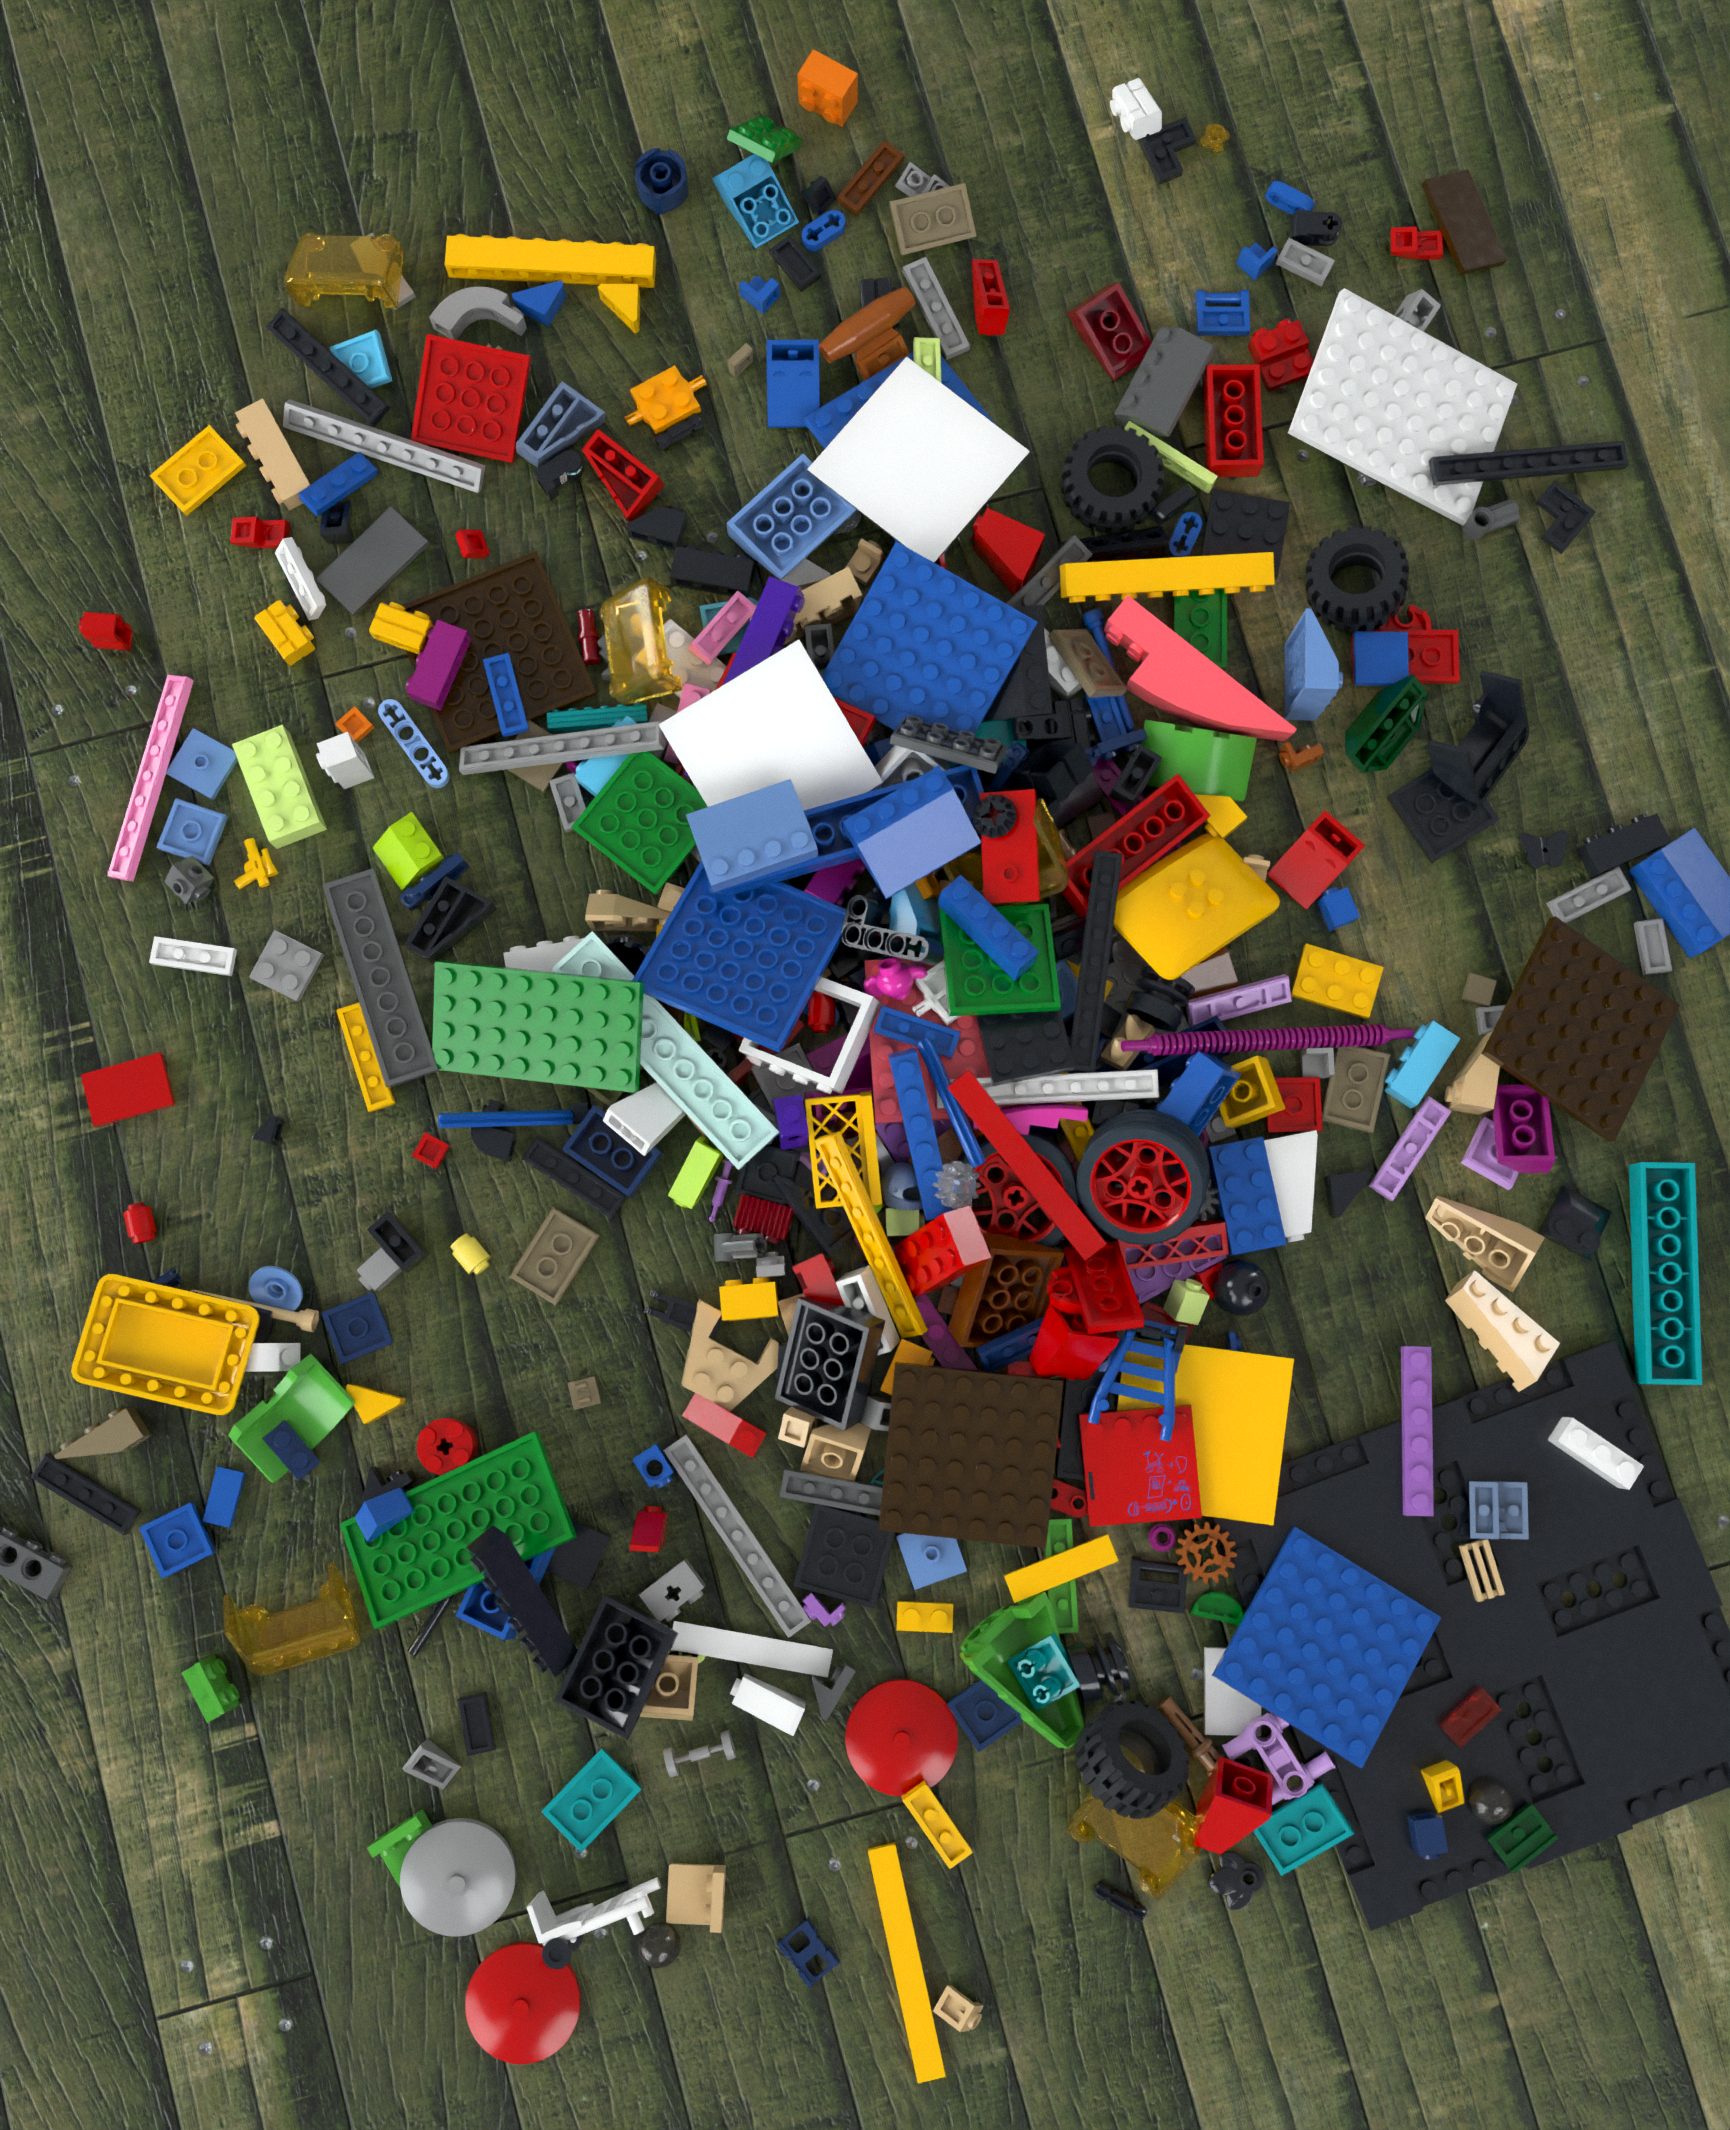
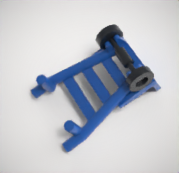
M1144 1320V1327L1116 1331V1335L1120 1340L1111 1352L1110 1358L1112 1359L1092 1400L1088 1422L1099 1424L1101 1411L1109 1408V1402L1105 1400L1108 1393L1164 1405V1414L1158 1417V1422L1162 1425L1160 1440L1171 1442L1175 1423V1374L1177 1373L1180 1354H1182L1188 1326L1179 1324L1177 1328ZM1136 1332H1141V1336L1158 1340L1162 1337L1164 1338V1347L1135 1341L1133 1338ZM1127 1351L1164 1359V1370L1123 1360ZM1118 1372L1161 1381L1164 1382V1394L1114 1382V1379Z

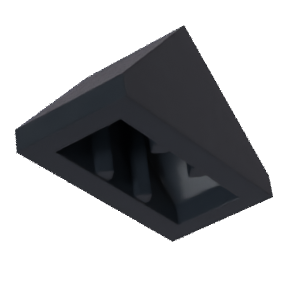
M1361 1171L1324 1177L1329 1215L1333 1219L1343 1214L1371 1177V1172Z

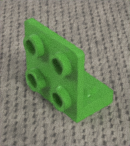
M215 1654L195 1663L194 1666L182 1672L207 1723L240 1705L238 1701L240 1697L239 1692L234 1684L229 1683L225 1675L227 1673L226 1667L220 1658H216Z
M423 1809L374 1840L367 1847L372 1858L378 1854L381 1855L399 1887L401 1868L409 1847L423 1831L432 1826Z

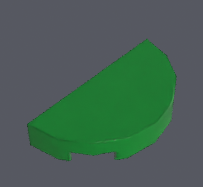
M1214 1591L1200 1595L1193 1602L1189 1611L1191 1615L1239 1625L1244 1617L1240 1604L1232 1596Z

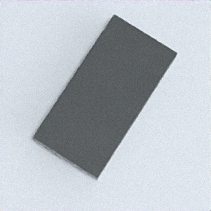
M390 506L316 578V581L355 617L429 543Z
M917 716L903 717L890 739V744L996 774L1007 749L1006 745H1002L1001 741L995 738L981 739L975 737V734L970 731L961 730L957 732L949 730V727L945 724H928Z

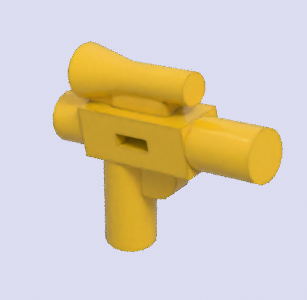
M249 838L244 841L249 861L244 865L245 874L235 879L234 882L241 889L257 879L261 888L270 885L268 878L277 875L278 871L272 863L268 849H262L263 856H261L254 838Z

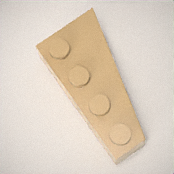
M849 567L802 590L805 598L804 606L801 612L796 614L793 621V632L789 638L786 637L783 645L804 637L805 626L829 623L833 625L856 615L859 610L862 593Z
M1475 1270L1457 1282L1445 1300L1468 1329L1472 1328L1478 1335V1342L1484 1350L1488 1348L1499 1361L1496 1365L1503 1373L1507 1371L1515 1381L1512 1385L1518 1392L1539 1379L1560 1344Z

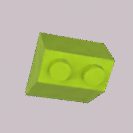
M410 812L389 826L373 846V850L402 892L420 881L425 874L435 871L441 866L443 859H445L413 812Z

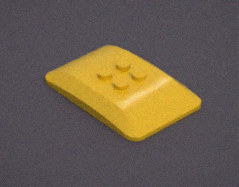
M1206 833L1166 856L1122 887L1117 894L1113 926L1162 978L1174 980L1273 914L1278 909L1280 900L1278 895L1248 864L1243 863V859L1224 839H1221L1219 836L1213 837L1211 834Z
M108 1274L103 1276L97 1284L72 1364L71 1373L73 1378L82 1384L214 1415H226L233 1410L236 1404L260 1316L258 1311L249 1305L116 1274Z

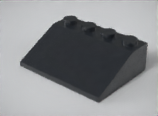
M1042 604L1013 607L1037 621L1038 624L982 723L1052 714Z
M798 1297L775 1399L842 1430H847L861 1422L885 1320L862 1310Z
M604 1595L554 1701L629 1740L678 1636V1632L633 1604L615 1595Z

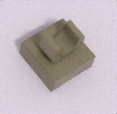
M596 1376L568 1383L574 1410L602 1403Z

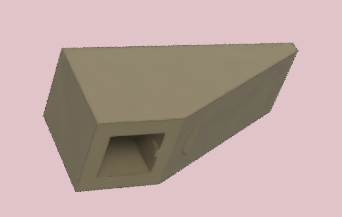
M120 1407L108 1414L109 1420L102 1424L97 1422L85 1429L86 1435L80 1439L72 1438L60 1446L61 1451L55 1454L54 1457L61 1459L126 1452L152 1435L135 1408L124 1409Z

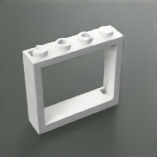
M821 977L814 990L860 1007L830 1077L758 1050L759 1044L747 1038L743 1039L738 1051L746 1056L745 1061L760 1067L761 1063L770 1066L768 1070L778 1075L784 1076L785 1072L793 1075V1080L801 1084L808 1085V1082L817 1084L816 1089L828 1094L835 1091L842 1094L881 1003L871 995Z

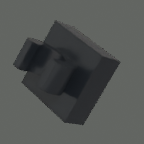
M822 176L812 181L811 185L801 192L812 213L818 216L836 200V196L827 178Z

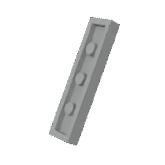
M924 257L903 266L902 272L934 337L940 338V349L945 359L948 360L969 351L970 344L927 258Z

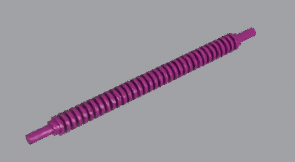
M1383 1024L1240 1031L1228 1030L1220 1032L1153 1034L1151 1037H1147L1146 1040H1124L1121 1042V1050L1123 1052L1147 1051L1154 1056L1197 1054L1198 1051L1204 1053L1379 1046L1393 1039H1412L1414 1031L1412 1028L1389 1029V1027Z

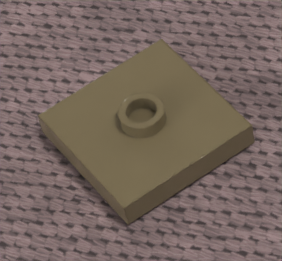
M528 721L530 731L519 733L515 740L552 734L535 723ZM565 762L507 770L545 793L550 786L549 780L555 779Z

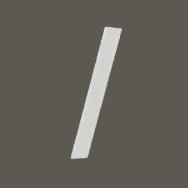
M674 1621L673 1630L678 1632V1636L671 1650L828 1678L833 1649Z

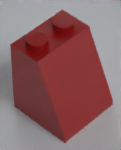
M987 508L983 516L978 515L973 526L974 532L971 537L974 540L973 551L1014 596L1028 581L1041 554L1045 534Z
M1049 1303L1029 1361L1036 1373L1046 1378L1054 1376L1064 1377L1068 1380H1088L1117 1346L1120 1339L1114 1331L1088 1334L1082 1314L1065 1313Z
M1219 1756L1197 1804L1193 1845L1221 1855L1269 1820L1272 1814L1273 1775Z

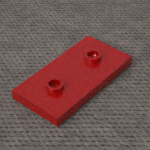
M1036 790L980 793V800L988 797L989 794H1002L1012 801L1017 811L1016 823L1013 829L1005 836L988 838L981 834L984 898L990 904L1040 901ZM992 807L991 815L987 816V818H991L996 826L997 816L1001 815V813H998Z

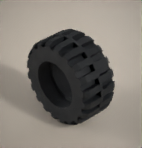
M1106 425L1100 426L1096 433L1090 430L1084 434L1083 439L1078 438L1073 444L1072 450H1069L1061 477V493L1065 494L1063 501L1066 507H1072L1070 514L1075 519L1082 518L1081 524L1089 528L1091 524L1096 527L1095 531L1102 533L1104 529H1110V533H1118L1122 527L1125 531L1133 529L1135 522L1139 525L1144 522L1147 514H1151L1154 510L1164 482V472H1162L1164 465L1162 458H1157L1158 449L1155 445H1148L1149 438L1144 434L1139 437L1136 435L1137 430L1130 427L1128 431L1122 430V425H1114L1113 429H1108ZM1100 463H1118L1126 467L1133 474L1136 488L1125 496H1106L1092 486L1088 478V472Z
M1355 526L1347 527V531L1341 532V529L1332 532L1331 538L1324 537L1319 542V547H1314L1306 564L1305 585L1308 605L1312 606V611L1316 617L1322 616V623L1327 626L1333 624L1335 625V630L1341 632L1344 629H1350V633L1358 632V629H1365L1366 632L1374 630V625L1377 624L1382 627L1388 623L1389 616L1393 618L1398 614L1400 606L1404 605L1409 579V563L1406 559V553L1403 547H1398V541L1393 536L1387 538L1386 532L1377 529L1375 532L1371 531L1369 526H1363V529H1355ZM1354 565L1372 568L1382 578L1377 587L1362 594L1343 592L1331 580L1340 570Z
M1119 1700L1116 1703H1110L1084 1727L1077 1739L1076 1757L1079 1758L1077 1766L1079 1772L1083 1773L1082 1780L1085 1786L1091 1788L1093 1797L1096 1800L1099 1798L1104 1803L1103 1806L1108 1810L1114 1809L1116 1814L1123 1817L1130 1815L1132 1819L1150 1818L1159 1813L1183 1791L1186 1786V1780L1189 1778V1767H1187L1189 1765V1756L1184 1751L1186 1745L1183 1739H1180L1177 1735L1179 1731L1174 1725L1171 1726L1167 1722L1168 1718L1166 1716L1156 1713L1155 1708L1150 1705L1142 1706V1702L1133 1700L1130 1702L1129 1700ZM1120 1745L1128 1748L1137 1756L1145 1773L1136 1769L1126 1759Z

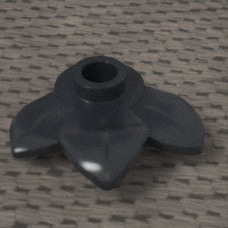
M1225 1851L1221 1855L1218 1854L1219 1863L1222 1868L1210 1876L1207 1885L1214 1892L1227 1895V1906L1229 1909H1241L1251 1902L1253 1891L1258 1890L1262 1886L1264 1873L1259 1865L1253 1862H1246L1239 1853ZM1247 1873L1252 1874L1255 1880L1248 1882L1245 1880L1244 1875Z

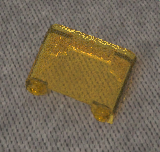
M307 233L299 238L284 276V288L298 306H310L311 298L319 300V294L365 295L368 301H374V297L384 301L385 308H398L404 249L396 238L389 234H382L381 236H326Z
M652 577L636 581L603 601L600 608V616L604 622L611 679L609 691L613 698H616L618 702L625 705L682 691L681 678L679 676L673 677L670 667H674L673 661L667 658L662 612L667 611L664 604L671 602L670 591Z
M1091 1790L1068 1823L1066 1831L1078 1842L1090 1843L1096 1837L1139 1870L1138 1881L1140 1888L1145 1893L1160 1900L1199 1857L1201 1847L1193 1845L1196 1817L1174 1800L1150 1818L1132 1819L1130 1815L1123 1817L1116 1814V1810L1105 1808L1103 1806L1104 1803L1099 1798L1096 1800L1091 1794L1093 1791Z

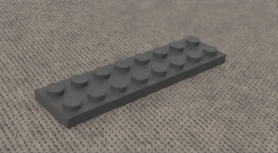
M372 868L323 884L324 893L385 1086L393 1087L440 1071L432 1052L430 1038L376 870Z

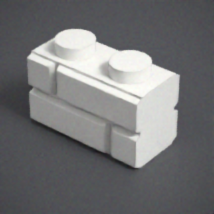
M1137 78L1129 81L1127 85L1124 83L1114 87L1110 108L1114 116L1118 115L1120 117L1124 132L1129 131L1132 138L1138 140L1146 137L1147 134L1151 135L1162 129V111L1141 79Z

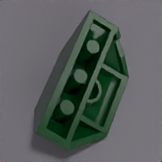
M1409 675L1377 692L1345 731L1346 756L1360 773L1387 770L1418 732L1424 711V701L1427 700L1428 692L1415 675Z

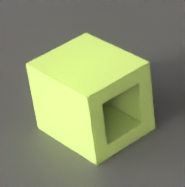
M886 1208L885 1210L886 1237H909L925 1226L924 1214H919V1210H899L894 1208Z
M1175 1279L1163 1309L1175 1321L1199 1325L1210 1295L1201 1288L1202 1284L1193 1279H1186V1281Z

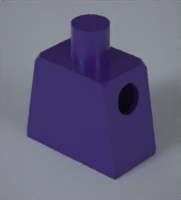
M802 1095L772 1099L781 1150L808 1146L809 1132Z

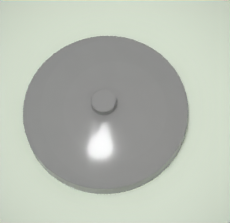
M468 1818L444 1820L423 1831L409 1847L400 1873L401 1894L410 1914L423 1927L445 1936H467L482 1931L493 1924L507 1908L512 1898L516 1881L514 1856L505 1839L489 1825Z

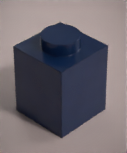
M1435 1811L1407 1815L1412 1848L1416 1854L1422 1856L1423 1859L1429 1860L1437 1859L1441 1853L1448 1852L1442 1816Z

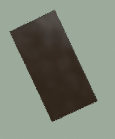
M1469 170L1425 179L1421 184L1459 274L1464 275L1503 265L1507 261L1506 255Z

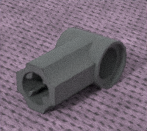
M1511 499L1487 508L1478 507L1468 517L1463 525V531L1470 539H1480L1486 533L1518 522L1520 519L1519 508L1516 502H1513ZM1475 520L1479 521L1482 524V526H1479L1475 522Z
M738 1233L714 1234L715 1262H736L744 1258L763 1257L765 1251H767V1241L764 1239L763 1234L760 1233L738 1235Z

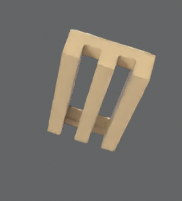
M1481 1539L1459 1546L1475 1600L1481 1602L1487 1598L1491 1599L1497 1595H1504L1505 1592L1488 1539ZM1480 1546H1482V1550L1494 1584V1590H1492L1486 1568L1480 1553ZM1472 1549L1474 1553V1557L1486 1591L1484 1593H1481L1480 1586L1468 1550Z

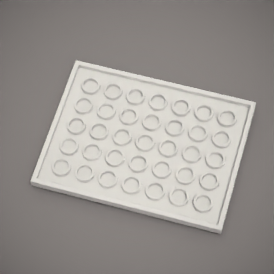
M1344 288L1339 292L1288 434L1463 526L1473 512L1483 481L1433 486L1428 461L1432 457L1494 452L1517 383Z

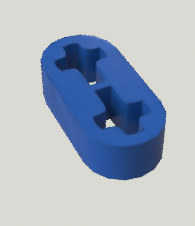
M1280 181L1272 182L1265 194L1270 204L1291 215L1301 210L1311 212L1314 208V201L1309 196Z
M830 210L806 225L802 230L803 247L808 251L816 252L840 237L845 231L844 214L838 210ZM830 221L838 222V227L830 226ZM812 234L814 237L818 235V240H809V235Z
M1186 512L1179 519L1169 542L1170 558L1188 557L1202 528V519L1197 513ZM1189 521H1193L1194 524L1189 534L1184 533L1186 524ZM1180 540H1184L1183 550L1177 553L1175 546H1178Z

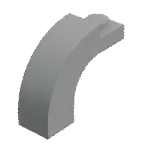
M469 287L456 291L446 297L429 317L436 331L453 340H457L468 325L481 319L497 321L520 336L527 329L523 313L516 307L511 306L508 294L489 287Z

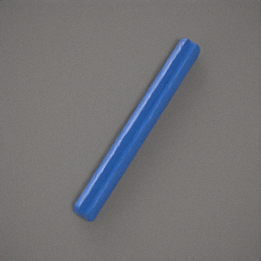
M930 1037L922 1039L917 1043L918 1049L970 1165L973 1168L981 1166L985 1163L984 1155L962 1106L947 1088L951 1082Z
M571 1110L438 1114V1126L440 1128L573 1124L574 1120Z

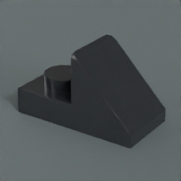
M351 500L339 501L322 513L319 532L328 544L354 542L350 524L353 511Z
M376 1466L371 1467L360 1507L369 1499L400 1487H407L417 1480L412 1471L403 1473L400 1469L387 1477L389 1483L386 1484Z

